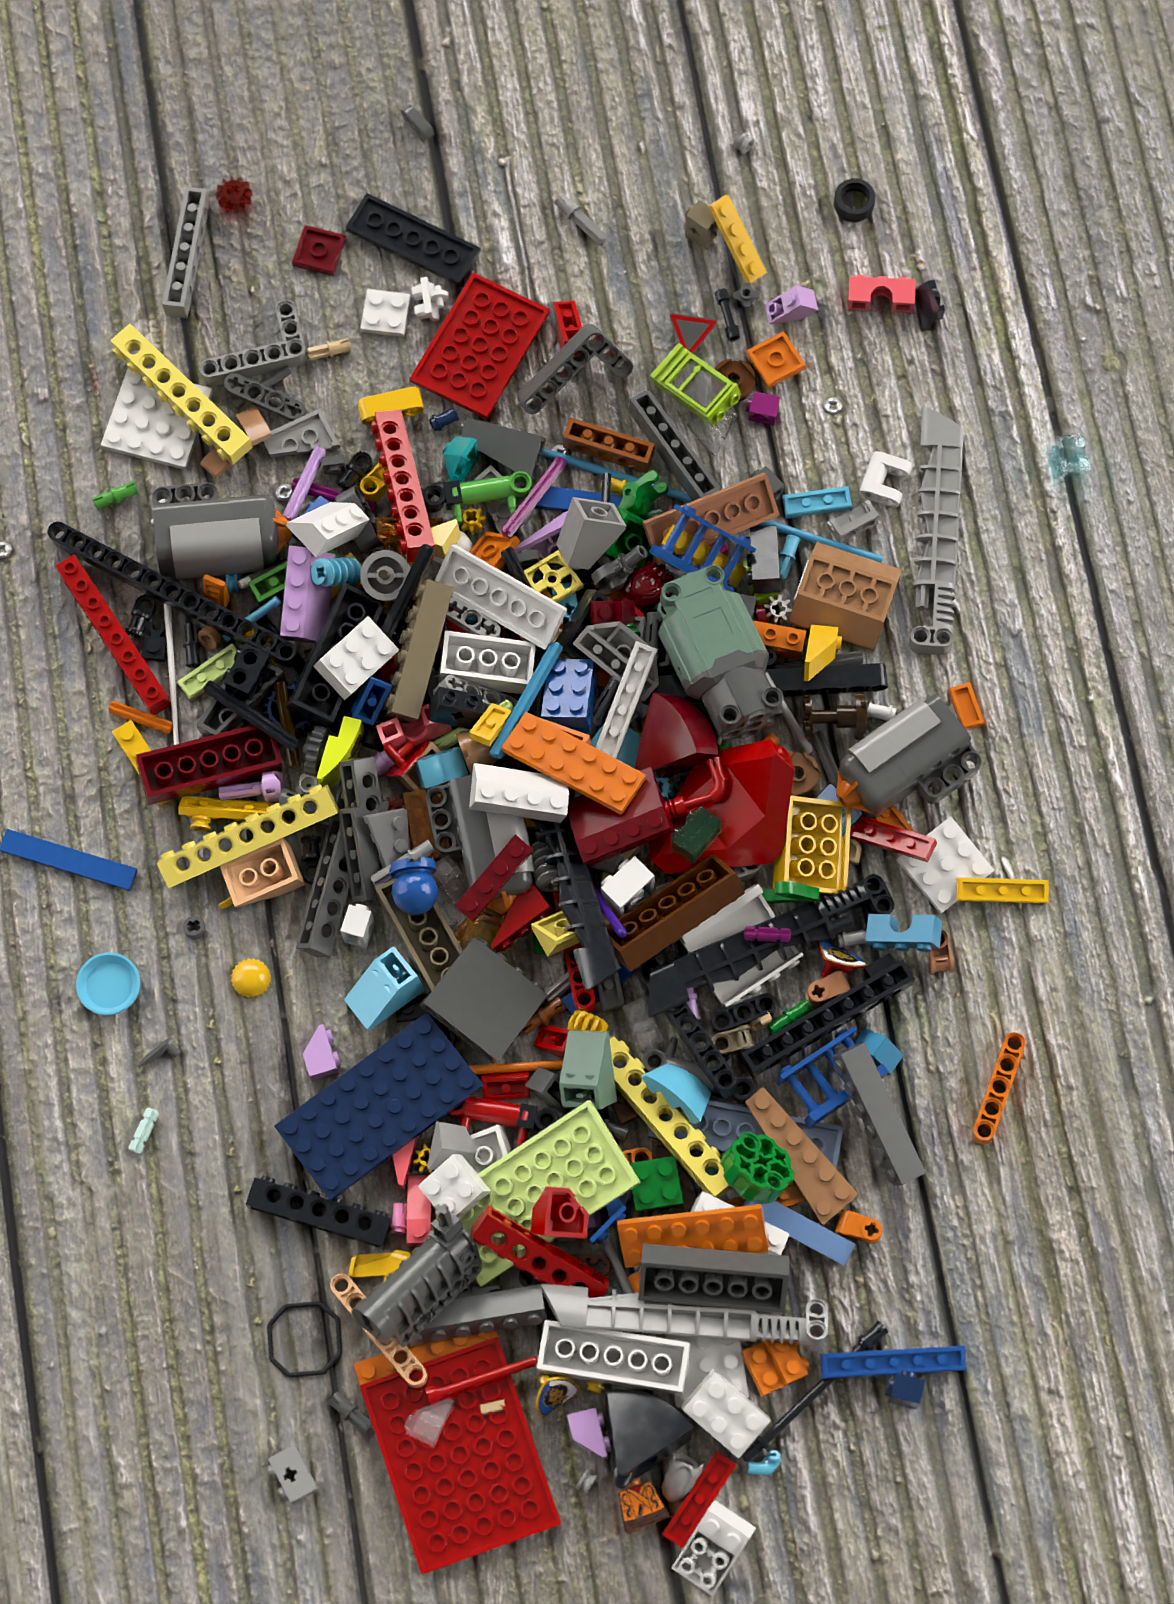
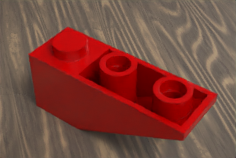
M532 885L527 892L521 893L514 899L491 945L495 951L504 952L512 947L513 941L519 937L527 936L532 931L531 924L551 916L550 914L554 911L535 885Z

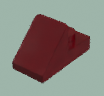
M635 600L590 601L591 624L621 621L623 624L635 623Z

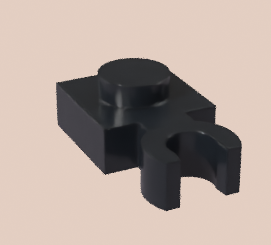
M150 621L148 629L151 636H144L141 656L147 661L165 662L167 643L166 637H162L166 633L165 623H161L159 630H154V623Z

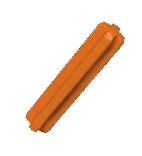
M116 701L110 703L108 711L113 715L132 720L135 723L165 734H170L173 729V723L169 720Z

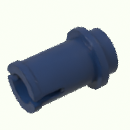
M452 407L437 416L433 414L429 422L434 431H441L442 427L458 421L459 417Z

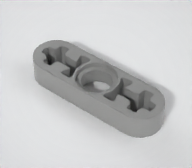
M451 597L449 607L453 608L456 606L457 612L453 610L450 613L448 608L447 620L470 634L488 636L486 630L494 629V634L491 633L489 636L501 637V628L497 622L461 600ZM469 616H475L478 622L475 625H468L465 619Z

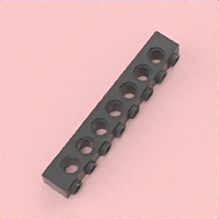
M340 781L335 799L339 809L345 808L342 781ZM339 812L330 818L296 944V949L315 957H331L335 948V940L341 925V917L350 887Z

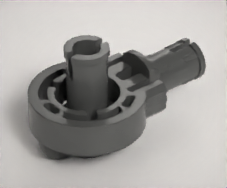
M637 545L628 554H619L618 558L614 561L611 560L610 555L604 553L597 560L600 567L591 575L596 589H599L603 594H611L622 589L628 576L634 572L636 564L647 557V551L643 546Z

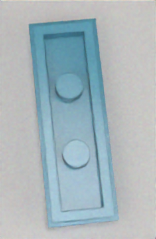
M849 486L782 495L786 519L852 510Z

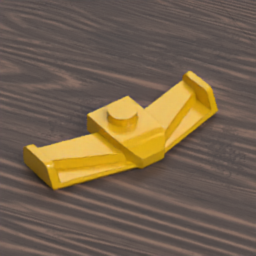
M401 1250L387 1253L354 1254L351 1259L348 1277L385 1276V1281L386 1276L389 1273H394L399 1268V1264L403 1260H407L411 1255L409 1252Z

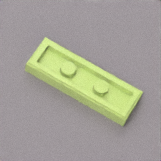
M233 643L177 681L178 686L190 701L205 692L203 688L208 681L211 680L214 683H218L223 679L228 668L231 669L235 662L236 647Z

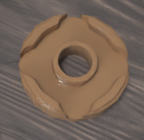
M789 752L794 769H800L803 772L802 778H793L791 796H805L811 793L818 785L820 778L819 765L807 753Z

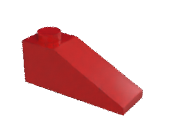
M575 301L553 302L559 350L582 328ZM580 351L575 352L573 356H576Z

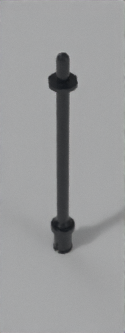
M877 1321L864 1335L861 1334L858 1337L857 1345L850 1352L872 1351L874 1345L889 1331L886 1327L883 1328L884 1325L880 1321ZM836 1378L821 1379L762 1437L759 1435L756 1437L757 1442L743 1454V1460L750 1462L762 1449L769 1452L771 1449L768 1444Z

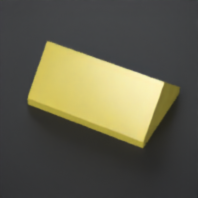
M562 911L531 924V928L547 957L580 943L574 932L566 930V927L570 924ZM604 916L606 925L610 924Z

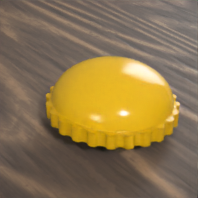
M248 958L247 960H242L232 970V986L243 997H260L270 987V971L267 965L258 959Z

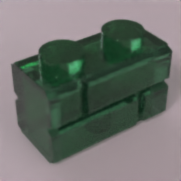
M699 807L696 812L692 810L685 819L686 824L681 829L678 827L671 835L673 851L683 856L692 864L698 860L722 831V821L703 807Z

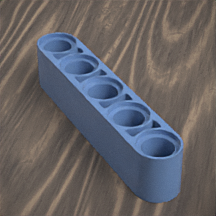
M746 1200L743 1206L762 1204L765 1222L789 1233L790 1237L844 1266L856 1245L776 1201L764 1204L760 1201L750 1202Z

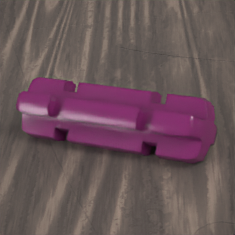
M747 926L745 927L744 937L745 940L751 941L758 939V941L777 942V940H780V942H789L791 931L789 928L778 930L773 927H758V929H755V927Z

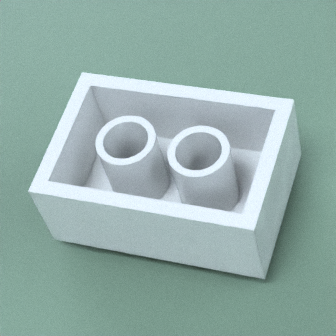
M367 616L313 667L345 700L394 656L399 649L372 619Z
M635 856L631 860L626 859L618 867L619 871L614 876L609 875L601 883V895L617 918L654 893L655 876Z
M715 1369L708 1373L681 1405L684 1412L737 1458L745 1452L771 1421L768 1415Z

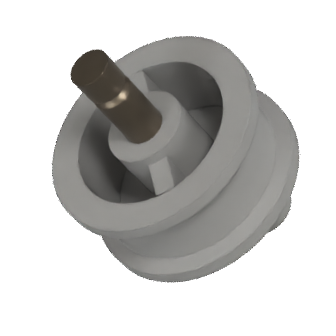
M377 551L371 554L362 565L360 573L362 586L370 596L378 600L394 601L411 566L403 556L394 551Z

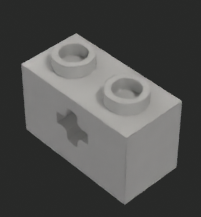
M295 1444L269 1458L271 1465L267 1466L274 1480L276 1478L279 1479L282 1487L278 1489L285 1502L289 1500L290 1503L295 1504L319 1491ZM289 1470L297 1472L295 1475L296 1480L293 1482L290 1479L286 1480V1477L289 1476L287 1472Z

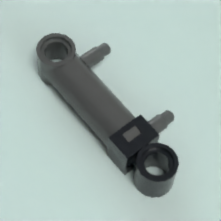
M672 1037L670 1039L665 1054L657 1049H652L645 1053L643 1057L645 1073L656 1069L648 1065L650 1059L656 1058L661 1062L660 1066L668 1063L690 1072L712 1092V1096L728 1101V1097H723L716 1091L698 1064L674 1057L677 1049V1038ZM727 1055L726 1062L732 1069L734 1056ZM739 1077L737 1078V1088L745 1086L749 1089V1093L741 1096L736 1091L731 1097L734 1102L744 1105L754 1095L755 1086L751 1079ZM723 1080L720 1085L729 1087L732 1081Z

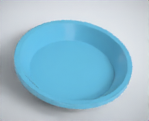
M112 952L101 953L90 958L81 967L76 980L77 994L82 1004L88 1010L99 1015H115L128 1009L136 1000L140 990V975L136 966L127 957Z

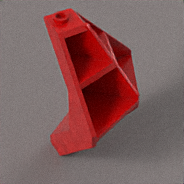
M772 739L718 750V755L715 757H721L725 775L729 779L725 795L714 804L710 802L688 809L689 816L674 819L672 823L676 832L650 843L648 850L651 861L669 874L686 872L711 854H715L729 867L771 864L779 858L783 851L795 771L791 761L792 757L784 747L777 745ZM706 761L692 767L676 798L684 796L685 800H689L709 793L712 789V777Z

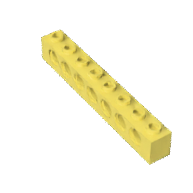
M131 324L127 325L110 340L113 346V354L119 360L124 359L128 363L126 365L133 374L138 373L142 377L143 383L149 389L153 387L157 391L156 394L159 399L164 403L168 402L172 406L173 412L179 418L183 416L192 431H198L202 434L201 438L209 447L213 445L222 460L226 461L228 459L234 465L253 448L250 438ZM139 350L137 354H131L132 351ZM150 364H153V365H154L153 368H151V369H146V366H147V365H150ZM163 379H170L166 383H160ZM178 393H184L180 398L175 397ZM194 407L199 408V410L196 412H190V410ZM208 422H214L210 427L205 426ZM224 436L230 437L227 441H220Z
M321 784L308 789L309 793L302 797L300 793L287 799L288 803L282 806L279 803L273 804L266 808L267 812L258 815L257 812L245 817L246 822L239 825L237 822H233L223 827L225 831L216 834L215 831L203 836L204 840L195 843L193 840L182 845L183 850L176 853L170 850L160 855L162 859L157 862V865L167 887L171 888L337 814L339 808L328 785L324 787ZM313 801L317 806V810L314 812L307 811L304 806L305 802ZM284 811H293L296 816L295 820L287 821L283 816ZM264 820H271L274 823V829L271 831L265 830L262 822ZM243 829L251 830L253 839H244L241 831ZM221 839H229L232 843V848H222L220 844ZM201 848L209 849L211 857L208 859L202 858L199 850ZM181 857L187 858L190 866L182 868L178 863V859Z
M612 1037L610 1039L615 1088L671 1154L675 1156L677 1161L700 1188L718 1199L721 1198L733 1187L729 1186L723 1177L724 1169L720 1164V1153L715 1147L712 1146L710 1148L707 1145L703 1133L698 1128L694 1129L689 1124L690 1120L683 1111L679 1112L676 1108L672 1109L661 1092L651 1093L641 1078L643 1074H646L642 1062L638 1058L633 1059L628 1053L630 1051L628 1046L622 1040L618 1041L615 1037ZM616 1061H623L626 1066L617 1068L614 1066V1063ZM637 1078L641 1081V1084L632 1086L629 1080ZM653 1096L656 1098V1102L648 1104L644 1101V1098ZM666 1113L669 1114L672 1117V1119L670 1121L665 1122L662 1121L659 1118V1116L661 1114ZM682 1131L686 1133L687 1137L685 1139H677L674 1134ZM698 1149L702 1152V1156L693 1157L690 1151ZM708 1167H714L718 1173L711 1176L705 1170Z

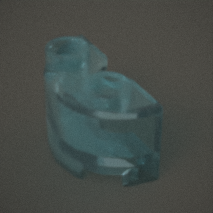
M1083 434L1056 436V445H1052L1051 451L1052 458L1057 459V464H1055L1057 477L1090 474L1091 469L1088 457H1086Z

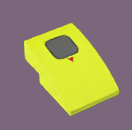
M344 716L338 737L328 736L317 774L318 784H321L322 787L328 785L330 789L341 779L339 762L353 760L357 757L362 746L361 740L364 734L362 720Z

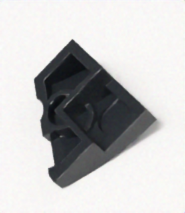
M929 280L918 286L915 290V299L922 331L931 330L933 321L943 319L945 313L944 305H940L941 296L937 290L935 280Z

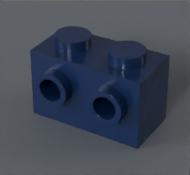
M901 1371L900 1374L896 1373L892 1379L889 1378L886 1384L885 1396H889L887 1403L917 1409L921 1404L925 1380L915 1378V1373L909 1371Z

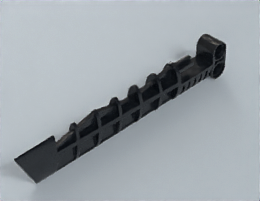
M517 759L514 760L510 769L541 773ZM568 812L561 823L530 818V820L534 821L540 832L536 836L537 841L546 843L552 853L544 858V862L548 865H556L557 878L553 879L551 883L552 886L558 887V905L570 924L566 927V930L574 932L583 947L575 949L573 952L586 991H589L618 971L620 965L588 867L583 863L578 850Z
M870 874L865 879L854 883L852 888L847 886L845 891L842 889L838 890V894L830 893V897L823 896L821 901L806 903L752 926L755 929H758V927H773L778 930L789 928L791 931L789 942H780V940H777V942L758 941V939H754V941L745 940V930L650 969L648 1017H654L689 1002L690 998L686 990L688 988L707 985L712 992L715 990L713 984L731 980L738 981L740 976L754 966L759 971L763 970L761 961L776 950L781 959L785 961L787 960V955L784 947L803 944L806 950H811V942L827 939L829 941L834 940L835 935L853 928L854 924L852 917L849 915L830 922V919L860 906L866 905L870 914H891L895 904L884 880L877 874ZM867 883L874 884L877 891L869 890ZM877 904L885 905L887 912L880 911Z

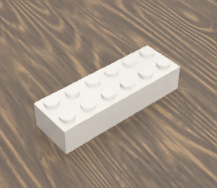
M545 1320L537 1370L539 1373L683 1396L691 1347L688 1342L606 1329L561 1326L559 1322Z

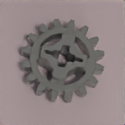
M317 726L312 731V736H307L302 750V762L305 763L304 772L306 775L316 777L328 740V728Z

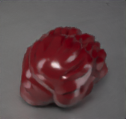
M648 561L645 566L634 570L628 576L627 581L623 584L622 594L628 600H635V605L638 607L654 606L660 601L662 587L667 582L673 581L674 576L672 574L668 575L670 570L666 568L665 564L657 565ZM669 592V593H666L665 595H666L667 597H671V596H672V593Z

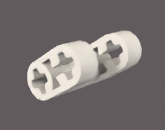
M873 452L859 494L868 500L890 507H898L903 496L902 493L896 489L884 486L883 483L887 473L901 478H908L913 468L912 463L883 452Z

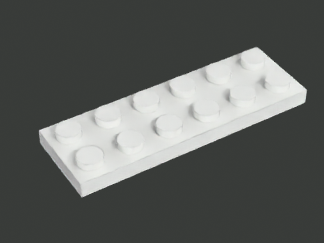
M455 544L450 545L435 579L436 582L454 587L452 597L461 600L478 612L544 650H547L553 641L567 611V608Z

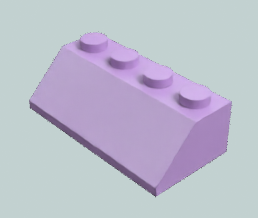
M289 546L280 637L287 641L315 643L330 609L332 586L323 587L321 584L316 585L311 577V567L315 560L319 558H335V554L326 552L315 557L307 547Z

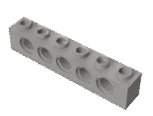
M185 187L162 303L166 316L188 318L210 205L207 189Z

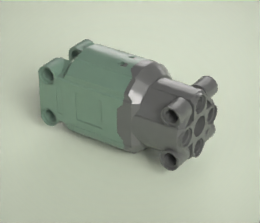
M710 565L664 584L661 590L656 618L661 623L658 635L686 694L704 703L715 726L714 735L716 742L719 745H728L733 739L747 738L760 731L761 728L771 727L775 720L783 715L781 707L783 693L777 687L771 686L765 674L769 653L741 595L725 590L723 585V569L718 565ZM715 576L718 578V581L712 582L707 577ZM671 592L675 595L667 597L665 594Z

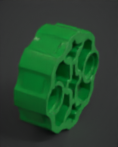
M742 1133L736 1141H733L721 1158L720 1164L723 1166V1177L726 1182L738 1191L741 1197L750 1202L760 1201L764 1204L774 1202L788 1187L794 1177V1171L790 1164L791 1158L786 1150L780 1148L774 1139L764 1134Z

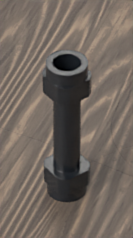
M725 288L719 289L715 292L717 305L721 306L725 320L726 337L728 341H736L741 336L738 325L734 323L729 306V292Z

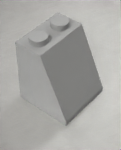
M572 497L556 544L568 567L575 570H589L623 533L626 524L614 503Z

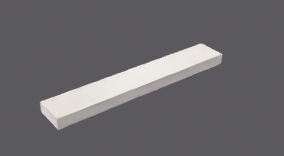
M637 641L634 644L595 747L615 759L658 650Z

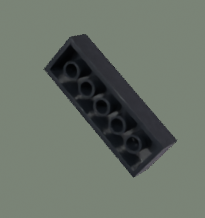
M345 582L342 584L335 595L286 709L325 728H328L333 723L343 698L313 666L367 616L376 624L385 605L384 601L378 600Z

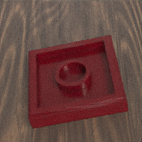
M304 225L292 260V266L334 276L347 239L346 235Z

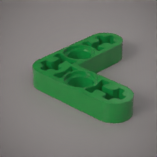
M790 881L775 882V889L762 890V896L767 904L813 902L820 899V888Z

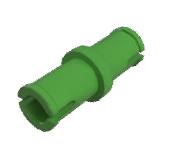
M131 481L116 489L112 487L110 491L92 497L97 511L114 503L118 505L121 503V500L137 495L139 492L134 481Z

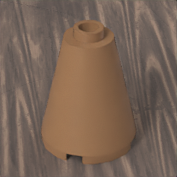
M470 730L460 731L456 733L471 775L473 774L474 763L492 765L499 760L490 755V750L496 739L489 747L469 739Z

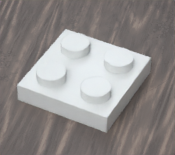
M367 289L360 328L361 332L404 337L411 295Z

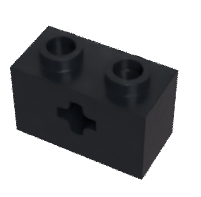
M438 687L429 702L430 721L472 729L483 715L482 695Z

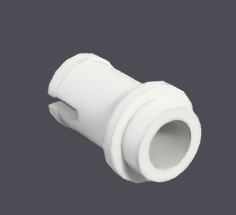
M869 703L867 717L889 721L896 716L897 708H893V705L886 707Z

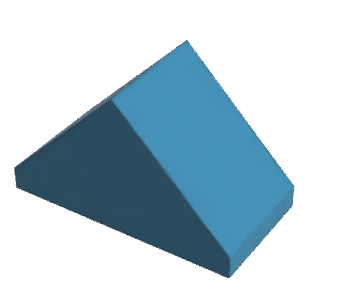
M864 1029L855 1041V1044L865 1042L875 1065L879 1067L883 1064L888 1070V1074L891 1075L904 1055L886 1036Z

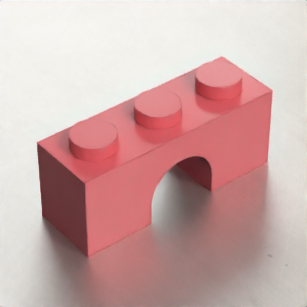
M864 275L850 276L848 310L869 311L870 302L874 297L885 296L891 301V312L913 313L916 279L908 277L895 279L886 276H878L876 278Z
M429 704L422 706L419 719L416 721L401 723L396 717L376 726L383 746L385 747L388 743H391L397 751L408 740L416 747L427 739H435L453 730L451 725L430 721Z

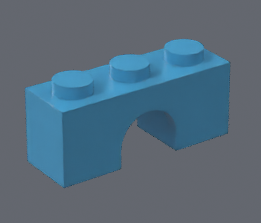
M868 914L865 941L877 951H886L887 948L909 951V948H917V950L922 952H930L931 949H940L942 921L935 915H912V923L909 929L898 933V920L891 914Z

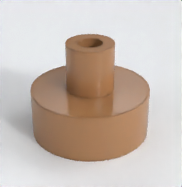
M210 626L203 627L197 635L199 642L207 649L213 650L221 642L220 632Z

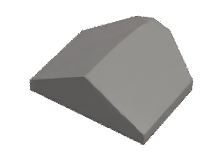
M436 1121L427 1169L436 1170L452 1154L462 1155L469 1163L475 1154V1144L466 1127Z

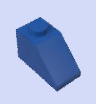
M370 677L359 687L350 705L352 717L373 725L392 689V685Z

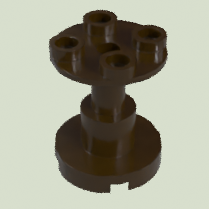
M864 693L854 694L853 705H836V710H812L811 694L803 696V709L805 710V716H807V718H803L805 738L812 740L813 724H836V728H853L854 738L864 739L866 732V709L863 707V702H865Z

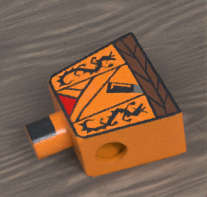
M638 1478L629 1484L627 1489L618 1492L625 1534L670 1518L669 1512L651 1480L641 1483Z

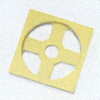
M560 550L524 570L532 589L540 593L548 587L554 589L557 595L549 599L556 603L584 588L583 583L574 570L567 566ZM555 563L564 567L556 571L551 570L548 564ZM540 569L543 579L534 584L533 576ZM570 574L572 584L571 587L565 590L561 584V579ZM555 576L557 580L554 583H550L548 577Z

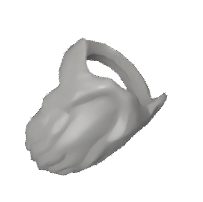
M671 1453L667 1461L668 1471L665 1474L661 1489L663 1496H665L669 1503H677L688 1495L701 1474L703 1464L699 1466L695 1460L686 1455ZM676 1460H681V1461H684V1462H686V1463H683V1462L677 1463Z

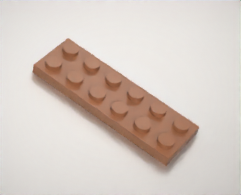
M761 473L686 504L697 510L695 515L731 535L780 516L766 473ZM672 509L642 522L650 548L653 544L661 547V543L672 524L676 525L682 512ZM690 517L683 530L694 536L700 522ZM708 528L701 541L707 545L714 543L719 533ZM673 552L674 556L680 557L678 553ZM653 555L655 564L665 563L664 560Z

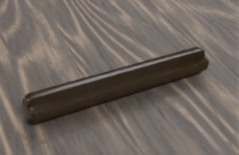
M285 681L276 682L274 687L281 727L296 738L292 711L286 709L289 701L287 684ZM285 747L289 768L301 767L298 747L294 751Z

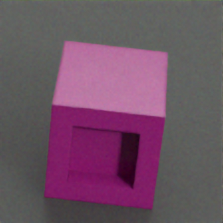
M754 391L753 398H748L746 412H749V420L774 426L780 397Z

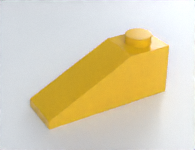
M811 625L805 659L804 681H809L835 659L836 650H841L842 636H838V627Z

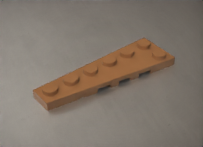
M764 1087L745 1102L762 1132L774 1139L775 1143L780 1148L786 1150L790 1156L791 1168L794 1171V1183L800 1189L822 1226L859 1195Z

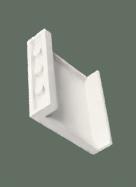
M759 884L752 885L746 889L745 894L740 896L735 902L730 903L717 914L702 922L698 927L683 935L679 940L687 953L743 931L747 926L752 927L776 917L762 896L763 891ZM795 946L784 947L787 960L783 961L776 950L761 961L763 970L759 971L754 966L740 976L738 981L731 980L713 984L715 990L712 992L722 1007L742 1002L741 997L747 993L752 995L762 988L760 984L766 980L772 982L781 975V970L786 967L791 969L799 964V958L804 956L803 953L798 952Z

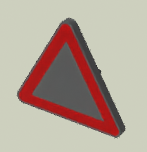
M675 313L669 315L679 343L692 354L695 353L717 325V320Z

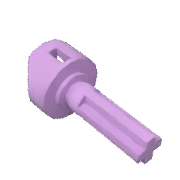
M277 771L263 772L261 782L219 787V798L221 800L263 794L267 803L278 802L280 793L285 788L283 774Z

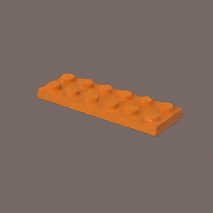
M528 712L524 713L501 747L502 752L620 815L624 813L646 779V774Z
M762 1204L624 1219L617 1222L625 1268L641 1266L643 1244L747 1253L769 1252Z

